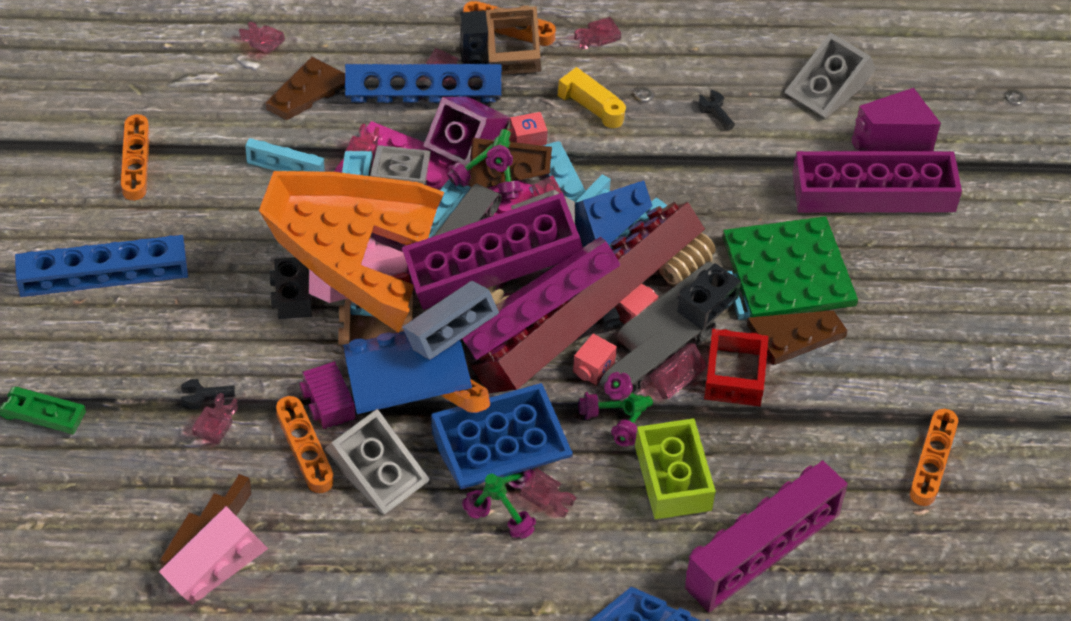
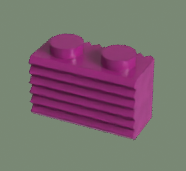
M336 361L302 371L303 382H299L303 398H309L312 403L309 404V410L314 421L319 420L322 428L327 429L333 425L337 426L339 423L343 424L355 419V404L336 365Z

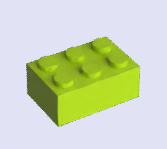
M695 419L638 426L635 449L654 520L712 511L716 491Z

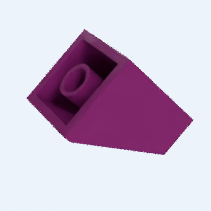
M913 87L860 105L851 140L853 147L859 151H934L941 122Z
M442 97L423 146L466 166L470 162L472 138L495 140L502 129L508 128L510 117L469 97Z

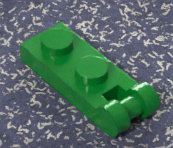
M16 386L10 388L7 394V402H3L0 406V415L5 419L13 420L15 418L73 435L86 413L84 405Z

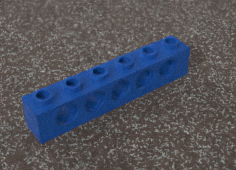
M345 64L346 98H351L353 103H366L367 98H377L378 103H392L393 98L403 99L404 103H418V99H429L430 103H440L442 97H469L471 99H480L481 103H495L496 99H501V64ZM369 78H376L379 81V86L375 90H368L364 86L365 81ZM394 78H401L405 81V86L401 90H394L390 86L391 81ZM420 78H427L430 80L431 86L427 90H420L417 88L416 82ZM453 78L457 83L456 88L453 90L444 89L442 86L443 80ZM472 78H478L482 81L483 86L475 91L469 88L468 81Z
M183 235L15 254L16 282L20 297L188 278Z

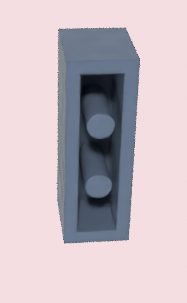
M470 281L404 325L403 329L413 350L430 360L499 314V311L489 289L474 281Z

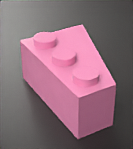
M370 237L362 260V266L389 276L403 272L407 273V263L403 252L377 242L374 238ZM309 269V294L329 303L348 299L323 282Z
M226 506L159 572L182 597L193 605L268 550V548Z

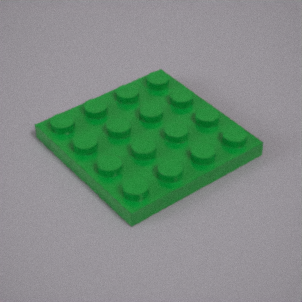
M826 216L723 230L722 238L734 273L741 281L740 290L743 299L745 296L750 309V318L818 312L857 306L858 297Z

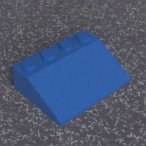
M405 331L399 333L386 332L376 338L367 340L355 339L349 344L343 345L357 414L472 388L461 340L430 360L413 350Z
M542 383L490 397V406L481 412H468L458 406L432 414L431 433L440 456L460 489L484 483L488 474L505 477L573 457L571 448Z

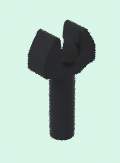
M711 90L710 100L712 102H709L700 94L698 101L700 112H712L726 130L733 129L735 123L721 107L724 103V96L717 91Z
M612 308L576 340L601 329L609 332L617 328L622 323L616 308Z
M190 379L181 384L183 394L195 393L192 396L181 397L182 405L190 409H199L205 399L235 397V385L203 387L198 379Z

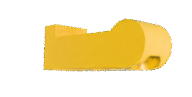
M575 67L559 80L557 96L565 101L571 97L601 118L602 123L608 128H618L623 124L626 110L623 101L582 70Z

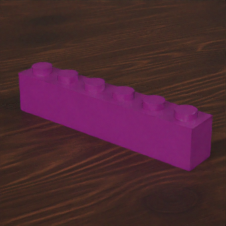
M600 236L498 303L496 306L499 314L462 339L477 360L621 264L608 243Z

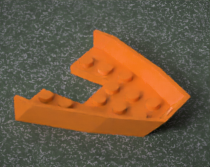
M273 171L259 212L277 242L323 282L399 333L409 313L410 308H408L414 285L362 266V260L371 233L404 245L428 239L436 210L444 192L419 182L340 172Z

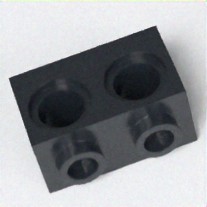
M486 11L460 12V55L462 64H488L489 32Z
M296 257L274 259L275 270H269L270 287L276 286V292H271L272 309L277 308L278 319L312 317L308 268Z
M714 263L708 270H702L690 286L686 285L681 289L677 297L679 300L677 312L701 330H704L738 299L741 281Z

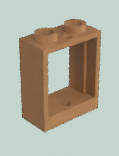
M537 6L486 10L489 32V64H501V75L541 72ZM532 26L533 50L496 53L494 29Z

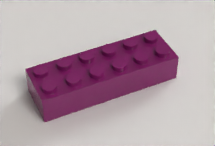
M796 151L792 171L798 213L956 212L962 194L954 151Z
M562 192L404 246L402 250L423 310L433 307L470 281L489 288L559 264L582 249V244Z
M823 460L814 467L812 465L808 466L795 481H788L783 484L778 493L773 497H766L761 500L756 509L751 513H744L739 516L734 525L729 529H722L717 532L712 541L707 545L695 548L689 555L684 588L710 613L840 515L848 483Z

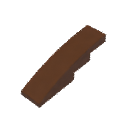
M238 474L225 497L214 493L200 516L188 513L160 559L161 568L175 557L226 506L236 516L252 494L249 477Z

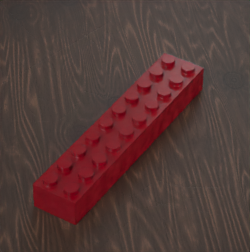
M673 202L665 208L658 206L647 213L648 218L644 222L640 221L629 228L630 233L626 237L622 236L611 243V250L621 264L619 267L474 362L471 368L483 386L488 390V393L519 389L703 232L705 228L689 202L678 205L676 202Z

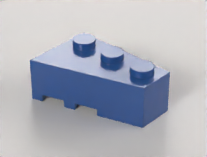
M644 180L575 203V226L582 248L600 236L609 245L653 206Z

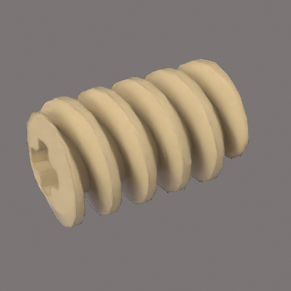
M701 232L660 267L659 272L672 287H675L705 263L712 262V254H715L716 251L714 243L707 235Z

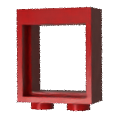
M712 329L704 400L761 407L769 336L757 333L735 332L728 329ZM717 350L759 355L757 379L715 375Z

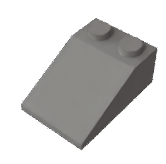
M830 32L786 89L785 94L826 119L864 86L876 68L871 56Z
M377 145L370 176L419 182L426 185L430 151Z
M378 409L324 449L341 473L383 515L430 481L429 477Z

